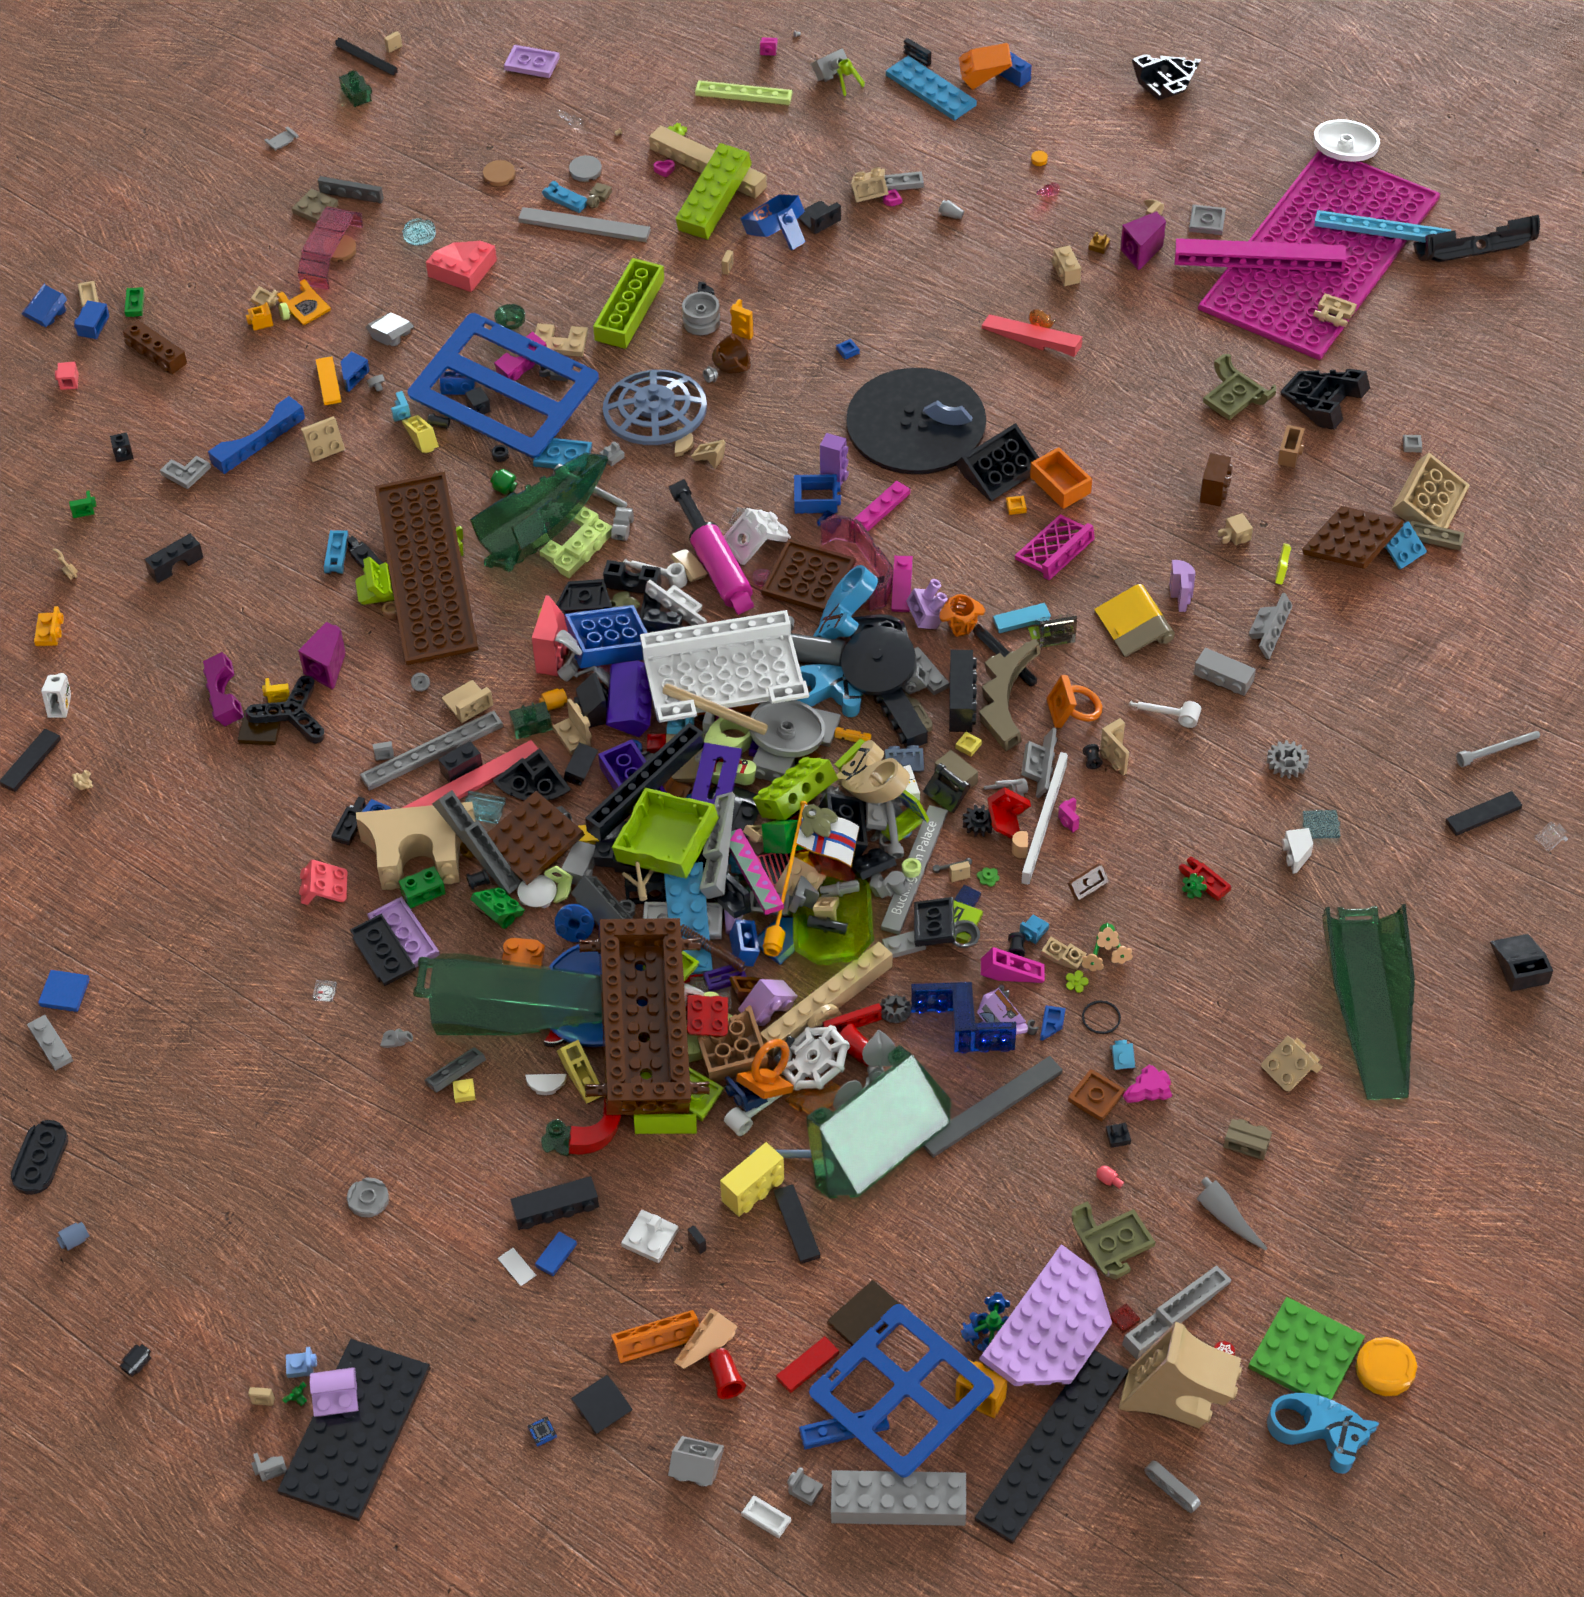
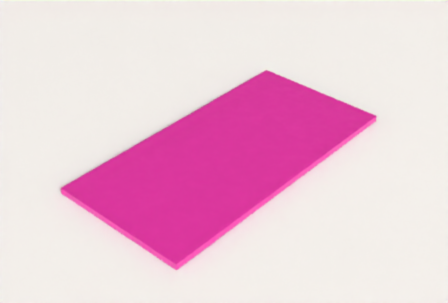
M1318 150L1248 241L1346 245L1344 272L1227 267L1200 302L1198 310L1312 358L1321 360L1344 328L1342 326H1334L1333 323L1328 321L1322 322L1319 318L1313 317L1315 310L1322 312V310L1318 309V304L1326 293L1357 304L1356 312L1408 240L1314 226L1317 210L1420 225L1440 198V193L1360 161L1352 162L1334 159Z

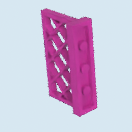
M1060 514L1015 555V559L1042 572L1044 578L1050 580L1095 539L1094 527L1089 523L1084 526ZM1060 522L1067 524V526L1057 527ZM1070 530H1079L1077 533L1071 534ZM1068 531L1069 534L1058 535V532ZM1049 533H1056V536L1045 537ZM1061 540H1068L1066 543L1059 544ZM1057 541L1056 545H1046V542ZM1039 543H1044L1045 545L1042 547L1034 548V546ZM1057 550L1054 554H1048L1047 552ZM1046 552V555L1035 556V553ZM1033 553V557H1024L1025 554ZM1046 560L1042 565L1036 563V561Z

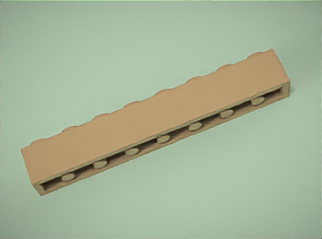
M663 126L658 127L649 136L650 149L700 173L703 172L715 152ZM749 168L737 190L756 199L767 188L766 175Z
M877 942L760 1033L763 1044L772 1039H782L785 1041L788 1036H792L795 1039L808 1027L807 1023L814 1012L826 1004H834L839 1009L892 967L893 954L884 945ZM774 1047L767 1053L774 1058L780 1047Z

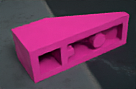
M894 555L891 609L893 612H910L906 600L911 594L913 556Z
M992 947L981 958V975L997 981L1043 983L1045 981V964Z

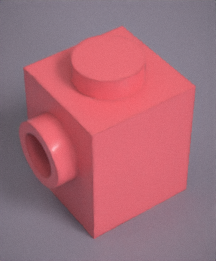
M58 363V368L55 370V379L59 383L60 390L78 389L79 373L76 363Z

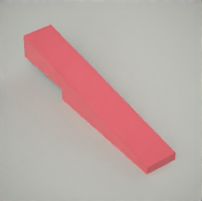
M990 314L981 327L982 329L1040 350L1048 347L1073 357L1076 356L1082 347L1083 336Z

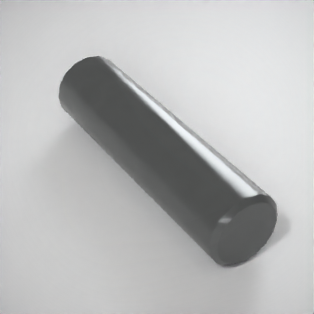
M791 633L798 662L842 667L841 658L846 646L845 641Z

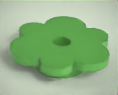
M985 867L983 871L977 873V878L980 879L982 885L986 884L992 887L996 881H999L998 871L995 868L989 869Z

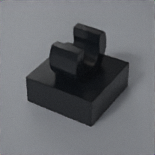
M1126 1123L1106 1126L1105 1131L1110 1148L1131 1144Z

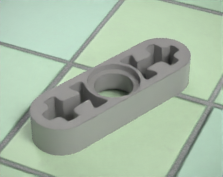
M1152 1461L1144 1469L1146 1475L1186 1511L1193 1513L1201 1505L1198 1497L1158 1462Z

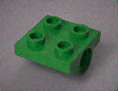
M499 887L475 892L470 898L478 908L490 916L503 929L508 928L515 918L522 916L525 911L516 900L512 899L506 894L505 890Z

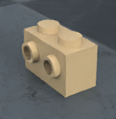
M1070 245L1054 249L1051 260L1063 285L1068 286L1080 283L1081 266Z

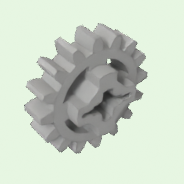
M1285 740V744L1279 741L1277 746L1272 745L1271 750H1268L1267 763L1269 764V769H1274L1273 774L1279 772L1281 778L1284 775H1287L1288 779L1291 778V775L1298 777V774H1303L1304 770L1308 767L1309 755H1306L1307 750H1301L1302 745L1296 746L1295 741L1292 744H1289L1287 740Z

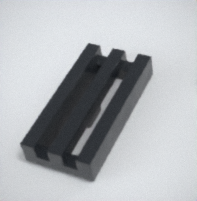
M906 38L904 40V53L927 67L931 65V51Z

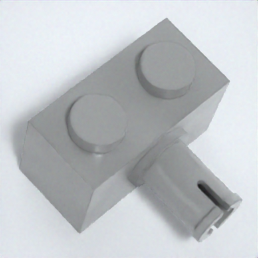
M843 48L811 63L818 81L824 79L826 82L834 78L833 74H838L839 62L847 59Z

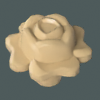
M84 770L82 774H72L74 786L80 790L92 788V781L89 779L91 773Z

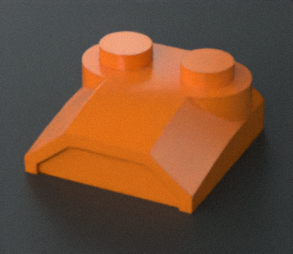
M510 938L506 940L503 944L504 952L499 978L539 982L545 945L533 939Z

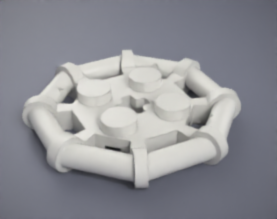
M830 1025L818 1028H810L808 1026L804 1032L795 1038L794 1043L789 1049L788 1063L781 1074L794 1085L793 1089L796 1091L808 1088L823 1089L826 1083L838 1073L844 1071L847 1050L850 1048L849 1042L844 1040L835 1026ZM822 1035V1037H819L820 1039L814 1038V1036ZM833 1038L836 1043L830 1045L828 1041ZM838 1052L837 1061L835 1062L834 1053ZM795 1053L796 1057L791 1061L792 1054ZM814 1054L816 1058L812 1060L811 1056ZM829 1067L832 1068V1069H830L826 1074H824V1075L821 1077V1074H822L825 1070H827ZM797 1068L799 1072L794 1076L792 1070ZM805 1077H809V1078L814 1079V1080H804V1079H805Z

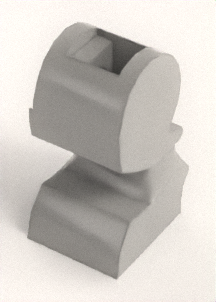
M617 507L615 510L616 516L613 519L614 524L612 526L611 538L627 541L630 533V523L634 521L633 509Z
M892 871L885 880L880 873L873 875L869 887L876 897H881L882 899L885 896H892L894 892L897 895L906 893L910 888V884L902 872Z

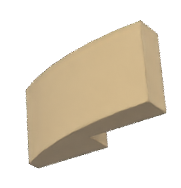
M687 549L670 555L674 563H681L684 566L685 573L690 582L702 579L708 574L697 558Z
M1053 937L1049 938L1040 955L1055 963L1075 970L1078 969L1083 961V956L1087 954L1074 945L1069 944L1066 946Z

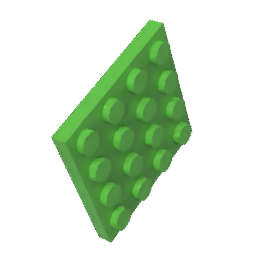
M1286 1297L1250 1361L1248 1368L1296 1393L1315 1394L1332 1400L1360 1349L1365 1335Z

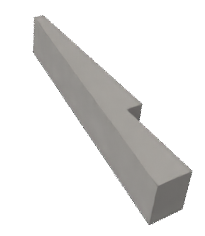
M733 792L716 796L714 804L719 819L705 843L702 854L707 860L700 891L707 899L724 895L735 800Z
M1215 1266L1158 1307L1154 1315L1124 1336L1122 1345L1138 1359L1175 1322L1182 1323L1229 1285L1231 1279L1218 1266Z

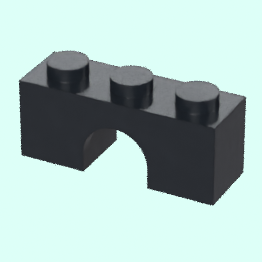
M190 533L144 560L148 574L158 584L173 575L172 568L178 561L183 560L190 566L204 557L200 543Z
M607 560L603 572L606 588L646 593V585L649 580L658 586L662 582L661 568L643 565L640 573H632L626 569L625 562Z

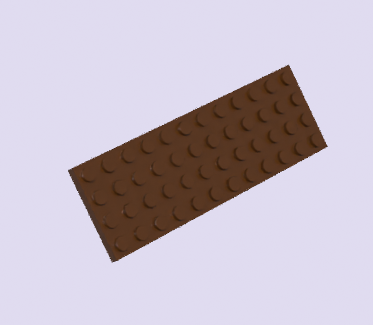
M445 471L375 486L406 665L479 650Z

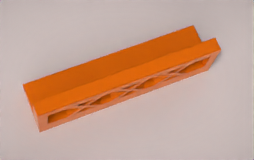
M691 1310L611 1334L620 1363L685 1344L698 1328L699 1321L695 1312Z

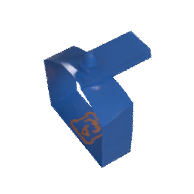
M779 194L740 218L746 234L768 237L782 230L790 250H794L806 242L797 222V219L805 212L798 195Z

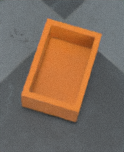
M1060 447L1031 462L1030 478L1062 509L1091 494L1092 478Z

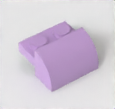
M1172 560L1169 582L1170 598H1178L1179 612H1186L1187 604H1190L1193 597L1195 570L1187 562Z
M355 1367L310 1374V1392L312 1394L314 1417L359 1411Z

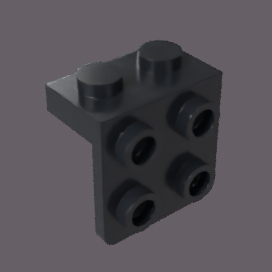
M818 201L805 208V212L798 218L812 233L817 234L841 221V205L836 202L828 207L823 201Z

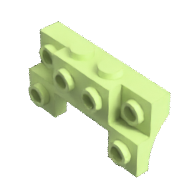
M583 507L573 517V521L581 526V528L563 546L550 540L540 550V556L547 559L562 575L568 578L585 562H588L591 556L596 551H599L602 545L611 537L612 526L600 520L597 513L586 507Z

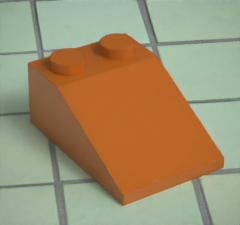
M1003 43L971 49L967 53L962 54L959 57L962 80L974 90L1010 68L1012 61L1009 44Z

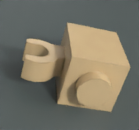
M1241 513L1226 519L1225 529L1218 531V537L1225 536L1222 538L1223 544L1228 543L1230 539L1235 545L1246 543L1252 538L1253 527L1244 514Z

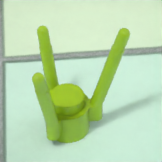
M844 59L839 62L837 72L840 77L843 95L846 96L843 74L845 76L853 74L861 87H864L865 82L853 67L850 59Z

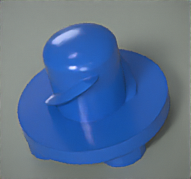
M569 904L562 907L555 917V931L557 935L567 941L579 942V940H585L591 935L594 928V918L591 912L578 904Z

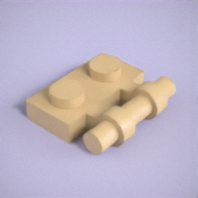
M1325 293L1318 304V309L1322 310V312L1315 310L1313 317L1319 318L1322 322H1331L1337 327H1346L1348 321L1343 320V318L1350 320L1357 304Z

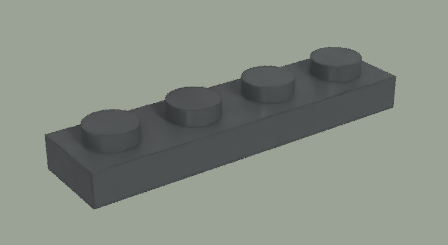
M322 176L318 178L319 191L324 194L381 204L384 199L382 187Z

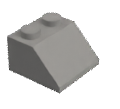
M682 1436L672 1450L668 1476L674 1477L678 1481H693L700 1486L712 1485L718 1472L724 1445Z

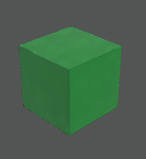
M775 820L761 824L764 853H791L798 820ZM799 845L796 846V851L805 849Z

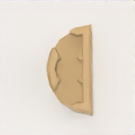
M692 433L676 441L675 457L683 456L685 452L693 448Z
M826 1004L814 1012L807 1025L810 1028L822 1026L823 1021L841 1016V1012L834 1004Z

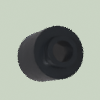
M135 1344L121 1360L122 1363L119 1367L130 1377H133L152 1359L149 1355L151 1351L143 1344L140 1346Z

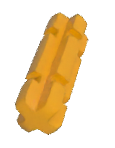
M836 727L834 732L835 738L842 739L843 737L844 740L857 742L860 738L865 742L871 740L870 733L864 732L861 734L860 731L844 730L841 727Z

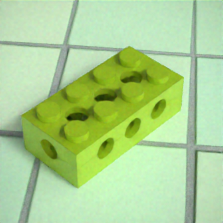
M804 757L799 760V764L795 767L787 769L782 777L774 779L770 786L761 789L753 800L762 818L786 820L801 808V801L808 803L837 781L838 777L829 759Z

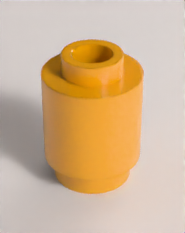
M556 688L542 693L539 703L542 709L545 708L546 711H550L564 706L568 699L563 688Z

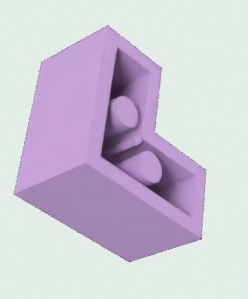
M760 979L738 1010L742 1013L745 1011V1008L751 1005L757 1026H764L771 1020V1016L775 1011L789 1010L798 996L784 980Z

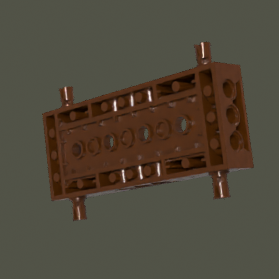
M680 918L600 919L597 940H579V953L597 952L599 954L605 1075L604 1084H585V1097L604 1096V1099H606V1115L688 1114L691 1095L710 1094L709 1081L691 1082L689 1074L682 951H700V938H682ZM641 964L644 965L646 969L643 971H638L635 969V966ZM645 1000L648 1004L641 1007L636 1002ZM640 1036H647L650 1040L643 1043L638 1038ZM648 1072L652 1077L643 1079L640 1074Z

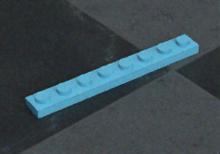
M1317 210L1314 226L1420 242H1426V235L1451 231V229Z

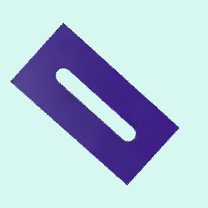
M704 743L691 799L715 804L716 796L733 792L742 748ZM722 758L723 764L715 797L708 799L716 760Z

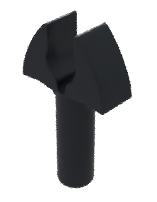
M788 1036L785 1040L789 1049L795 1041L792 1036ZM779 1049L768 1066L772 1071L780 1061L781 1049Z

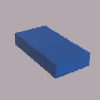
M558 1232L536 1261L535 1266L553 1277L576 1247L577 1241Z

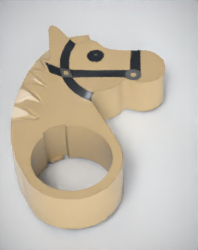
M868 740L861 745L855 757L846 765H843L840 773L836 775L838 777L837 784L843 786L850 794L862 801L877 804L893 800L902 794L908 786L910 774L897 760L893 758L882 760L884 751L874 741Z

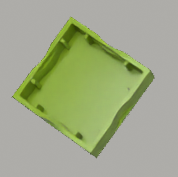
M645 788L633 808L630 819L623 826L612 846L617 862L636 866L635 863L639 862L641 868L687 879L719 819L715 805Z

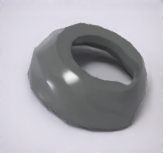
M968 920L956 921L955 940L957 934L961 932L968 933L971 936V940L963 945L958 944L956 941L952 943L964 949L977 944L980 938L978 927Z

